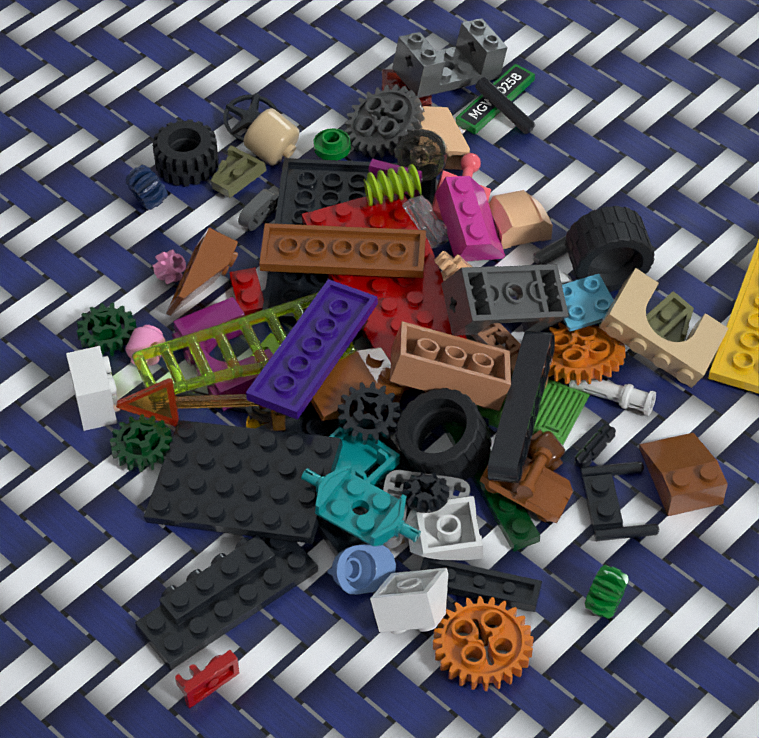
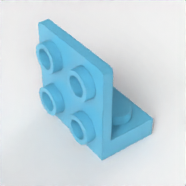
M600 274L562 285L569 314L563 321L568 331H574L597 323L600 325L614 300Z

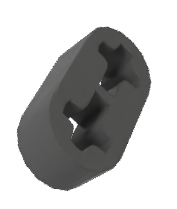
M263 189L243 208L238 218L239 225L254 231L274 212L278 203V195L268 189Z

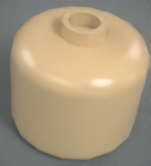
M270 108L263 111L250 125L244 136V146L266 164L274 166L279 164L284 158H290L293 155L300 132L293 123L275 109Z

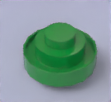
M330 128L322 130L313 140L314 152L323 160L343 159L351 150L349 135L340 129Z

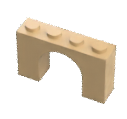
M635 268L623 283L599 328L609 336L630 347L635 353H639L653 362L658 368L676 377L681 383L692 388L705 375L729 328L705 313L693 326L686 341L672 342L660 337L650 327L646 317L647 304L659 283Z

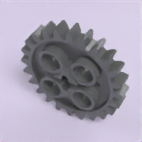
M397 84L391 90L386 85L384 91H380L377 87L375 94L372 95L370 92H367L366 99L359 98L358 100L361 104L359 106L352 105L355 112L347 113L350 120L345 122L347 127L345 132L349 135L351 145L356 152L360 151L363 156L369 153L371 158H374L378 152L380 157L383 158L386 151L393 155L395 148H398L400 151L403 150V143L411 144L409 138L417 137L418 135L415 130L422 129L420 122L425 120L422 114L425 111L420 99L413 90L408 91L406 86L400 89Z

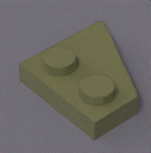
M232 145L227 150V159L221 161L218 166L219 170L211 179L212 188L229 198L267 171L264 162Z
M673 291L652 309L646 317L650 327L660 337L672 342H683L688 332V325L694 308Z

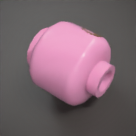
M144 325L134 329L126 346V353L134 365L142 368L152 366L159 362L166 346V340L161 330L151 325Z

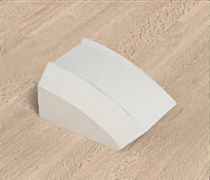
M474 496L449 499L443 508L432 513H420L412 509L410 510L406 524L421 531V535L415 543L408 539L410 552L419 556L440 560H474L484 558L482 537L479 534Z

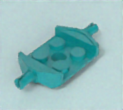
M349 464L327 474L326 477L318 475L309 470V468L303 472L301 479L315 486L318 493L315 514L371 546H382L392 537H398L399 534L407 537L414 543L420 537L421 531L406 524V521L403 520L406 503L405 495L402 494L400 499L370 484L352 474V466ZM355 507H364L368 512L363 515H357L352 510Z

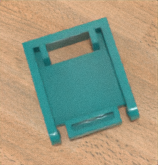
M341 427L329 436L341 438L343 443L335 470L349 464L352 466V474L374 486L400 464V455L379 440L378 444H374L372 439H368L366 445H363L361 437L352 441V432H349L348 436V433H343ZM378 463L380 467L367 478L366 473Z

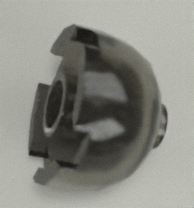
M428 129L413 130L406 134L398 142L395 151V158H397L399 166L408 168L410 164H413L418 171H422L421 182L438 176L447 165L449 156L448 147L444 139L435 131Z

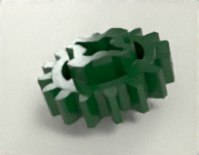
M100 303V309L96 310L94 307H90V314H81L82 320L77 321L78 329L76 330L81 347L92 348L100 346L102 356L104 352H109L110 356H114V350L117 349L120 352H124L123 346L128 344L134 329L137 328L132 312H125V306L123 305L116 309L114 303H111L109 307H105L103 303Z
M141 414L139 420H135L130 416L128 424L119 422L120 430L113 429V438L110 439L113 459L117 458L119 466L127 463L129 471L136 466L139 472H143L144 466L154 470V463L163 464V456H166L167 451L170 450L169 445L172 441L171 430L169 427H165V421L161 420L156 423L155 416L153 415L149 420H145L144 414Z

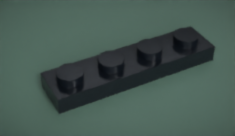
M423 558L420 570L447 568L448 594L476 600L481 596L485 602H489L491 597H494L495 604L500 605L503 601H506V606L516 607L517 609L531 612L536 611L542 586L541 580L448 560Z

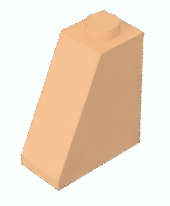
M423 106L425 112L422 114L425 120L421 121L422 129H420L418 164L437 165V168L462 170L460 166L461 158L465 154L470 153V148L449 108Z

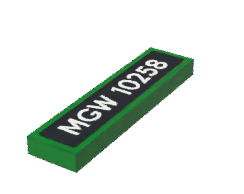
M514 64L493 85L513 101L535 80V74ZM481 94L456 117V123L458 126L476 135L501 111Z

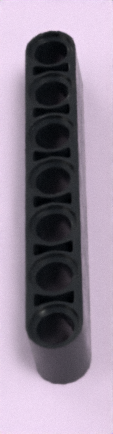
M525 331L511 379V386L507 393L489 458V481L520 483L554 354V333Z

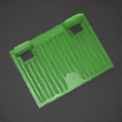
M548 379L533 434L540 429L543 432L551 431L560 443L564 445L590 394ZM506 397L500 411L476 405L482 417L489 419L488 425L498 428Z

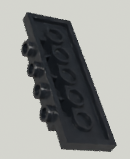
M258 535L252 539L245 537L236 544L235 550L228 555L220 553L215 556L211 561V566L205 570H193L187 576L186 582L179 587L175 585L167 587L161 595L162 598L159 599L160 606L136 621V629L169 669L172 670L317 573L318 565L297 542L270 538L261 539Z

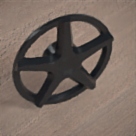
M258 93L239 96L226 105L223 115L225 128L233 137L244 141V137L237 135V133L244 128L248 129L261 114L258 111L259 101L278 112L276 106L269 99L260 96ZM251 100L247 110L234 106L241 101ZM229 111L241 117V120L232 129L228 124Z

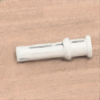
M595 378L591 379V384H588L585 380H581L579 385H576L575 380L570 381L569 388L619 403V406L624 409L630 407L643 411L644 415L647 416L651 414L656 400L655 391L645 392L635 389L632 384L622 386L605 380L599 382Z

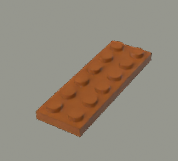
M265 223L259 263L260 271L423 278L426 230Z

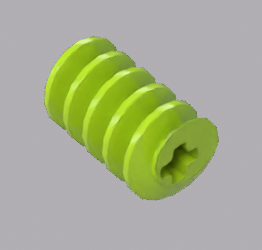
M413 164L408 166L407 172L403 166L398 167L397 174L394 169L389 168L387 177L382 170H379L377 179L372 172L367 174L366 181L364 179L366 198L370 207L373 204V198H376L381 205L383 204L384 196H387L391 203L393 202L394 194H397L400 200H403L404 192H407L410 198H414L415 190H418L421 195L419 174Z

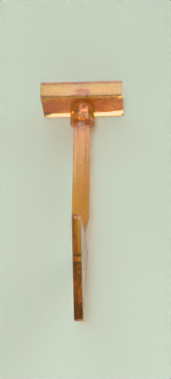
M172 378L163 380L116 402V407L138 415L144 414V417L147 418L153 415L156 421L163 420L166 424L175 427L178 420H180L179 408L259 406V409L266 408L248 401L246 394L177 397ZM270 409L273 430H285L286 415Z

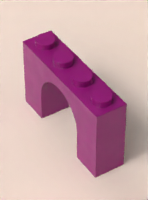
M233 297L173 321L175 333L172 334L174 343L178 349L182 348L184 350V356L188 365H194L199 382L207 385L211 400L213 402L218 401L223 411L245 402L247 390L271 359L273 353L270 349L235 362L219 361L209 355L217 345L247 333L245 313Z

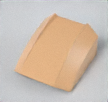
M524 190L492 197L489 206L503 249L536 241L551 240L553 225L545 209L537 199Z

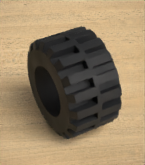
M187 119V121L177 120L176 123L170 122L166 124L167 127H161L159 133H156L152 146L156 171H158V175L161 178L164 177V181L167 183L173 182V185L176 186L183 184L186 187L190 186L189 184L198 185L202 180L207 181L209 175L215 174L216 168L219 165L216 135L214 131H211V127L208 125L203 126V122L200 121L193 122L192 119Z

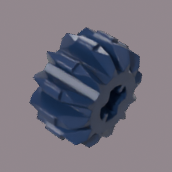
M142 164L139 167H135L126 176L125 180L129 190L146 209L152 210L158 207L167 198L165 186L150 167Z

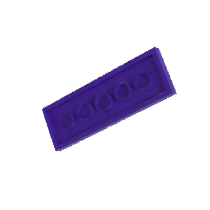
M328 279L247 390V400L298 420L378 305L377 296Z

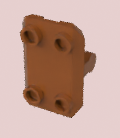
M544 447L536 449L533 456L534 459L526 458L520 483L489 481L488 465L480 478V482L485 484V488L489 492L504 495L536 513L537 517L543 522L552 521L557 523L573 493L568 479L545 467V465L550 463L553 455L550 450Z

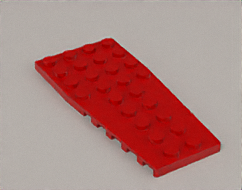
M394 194L393 202L391 203L387 196H384L383 204L381 205L376 198H373L371 207L368 205L367 198L362 197L302 214L304 225L422 230L405 195L403 200H400L398 195ZM427 237L423 278L327 274L328 278L332 281L377 296L378 305L367 319L368 322L362 331V335L364 338L367 337L372 345V349L382 348L390 362L391 347L402 321L452 335L441 285L444 280L438 265L434 261L435 256ZM458 335V336H457V337H461V338L467 339V338H466V335ZM406 386L404 391L414 388Z

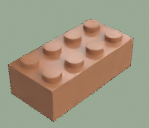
M402 321L391 347L390 382L404 387L409 386L425 392L441 388L456 389L461 391L462 394L469 396L475 405L500 411L511 386L510 351Z

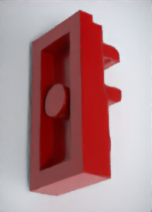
M228 650L223 655H217L212 658L202 671L196 665H190L189 671L193 676L191 679L185 680L180 674H177L175 680L176 685L184 693L186 705L190 709L240 673L238 658L231 650Z

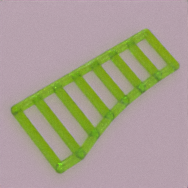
M318 293L134 352L132 359L145 388L156 384L146 360L162 355L174 381L175 395L238 377L260 374L269 360L252 325L267 321L280 346L287 335L277 317L293 312L298 321L305 312L304 308L310 305ZM241 329L257 363L241 366L225 334ZM215 338L229 368L212 372L199 343ZM352 342L339 361L355 353L356 349ZM188 346L201 376L185 380L172 351ZM167 386L148 393L152 401H159L169 397Z

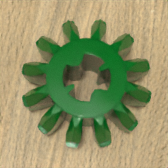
M604 565L600 567L586 596L585 608L600 617L611 618L616 612L629 582L628 575L613 566Z

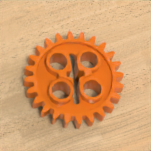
M559 323V329L549 328V332L555 335V349L548 377L554 375V381L564 378L565 384L575 380L576 385H579L581 380L591 384V379L595 378L601 382L602 375L612 377V371L618 372L619 365H624V358H626L625 344L609 336L599 328V325L595 326L594 324L574 331H568L567 327L562 323Z
M479 596L477 604H473L469 598H466L465 607L456 602L455 613L446 609L445 619L442 618L438 628L434 629L433 650H436L435 660L441 661L440 670L445 671L449 669L450 680L459 676L460 686L470 681L471 689L475 690L477 684L482 683L484 690L487 691L489 683H493L497 689H500L501 680L512 684V674L517 677L522 676V668H528L529 658H532L533 636H530L531 626L525 625V616L516 617V607L507 611L506 601L497 606L495 605L494 597H491L487 604ZM474 621L478 622L482 640H478L479 631ZM488 625H496L498 627L490 628ZM465 632V633H468L469 635H467V636H461V635H459L458 633ZM484 646H488L487 655L493 665L488 664ZM499 650H505V651H507V652H509V653L501 654V653H498L497 651H499ZM469 658H476V659H478L479 661H477V662H471V661H469V660H467V659H469Z

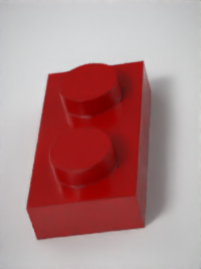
M256 267L229 272L235 301L245 313V318L262 315L264 298Z

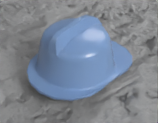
M370 544L356 545L338 553L334 558L332 568L328 569V574L332 575L336 584L348 594L376 592L390 574L395 573L396 563L393 554L384 545L375 547Z

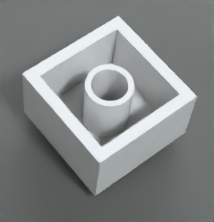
M100 346L66 353L83 430L86 431L117 424L115 412L120 411V407L117 403V395H114L117 394L111 374L108 356L102 357Z

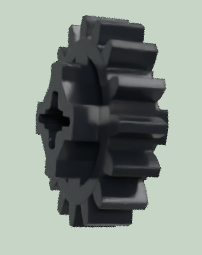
M360 382L359 390L351 386L349 388L350 396L343 394L341 396L343 404L338 405L337 412L341 414L338 416V424H345L343 426V433L352 432V441L361 437L363 445H366L368 439H372L374 444H378L379 436H382L385 440L389 439L388 430L395 432L397 426L395 422H398L400 414L397 413L400 404L399 402H393L395 394L389 393L386 395L385 385L379 390L375 389V382L370 384V388H366L364 383ZM354 405L356 412L350 417L349 411L351 406ZM387 409L388 418L384 422L382 414H384V411Z

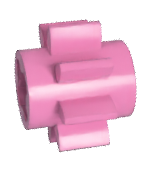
M173 249L155 256L158 262L153 267L158 279L165 281L166 285L181 280L182 272L186 269V262L183 256L175 253Z

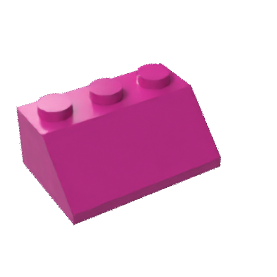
M470 176L445 177L435 196L454 258L460 255L465 261L504 259L505 253L484 188Z

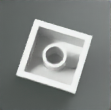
M447 568L391 573L370 598L379 632L391 631L392 634H399L410 629H419V631L425 632L436 628L446 614Z

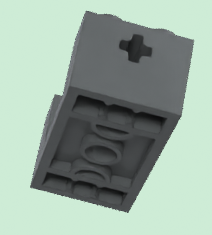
M482 18L461 23L456 47L436 51L420 32L399 36L392 69L405 85L420 98L475 85L482 77H486L489 81L499 79L508 47Z
M557 264L463 267L441 283L451 333L454 336L476 335L492 323L522 322L524 332L548 331L550 327H554L569 316ZM509 288L515 291L517 300L510 297Z

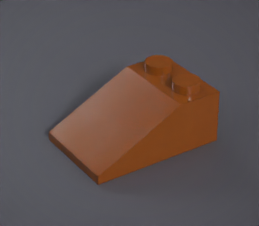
M211 228L207 229L193 250L167 309V315L171 316L211 286L220 275H226L229 267L233 266L238 256V253L235 252L238 241Z
M382 348L357 350L339 359L311 399V403L322 421L338 419V416L341 415L337 412L338 405L343 404L341 396L343 394L350 396L349 388L351 386L359 390L360 382H363L366 388H370V384L375 382V389L379 390L385 385L386 395L389 393L395 394L393 402H400L405 387L390 382L391 362ZM352 405L350 408V417H352L353 413L356 412V410L354 409V405Z
M694 433L639 444L640 452L668 516L724 503L728 485L718 461Z

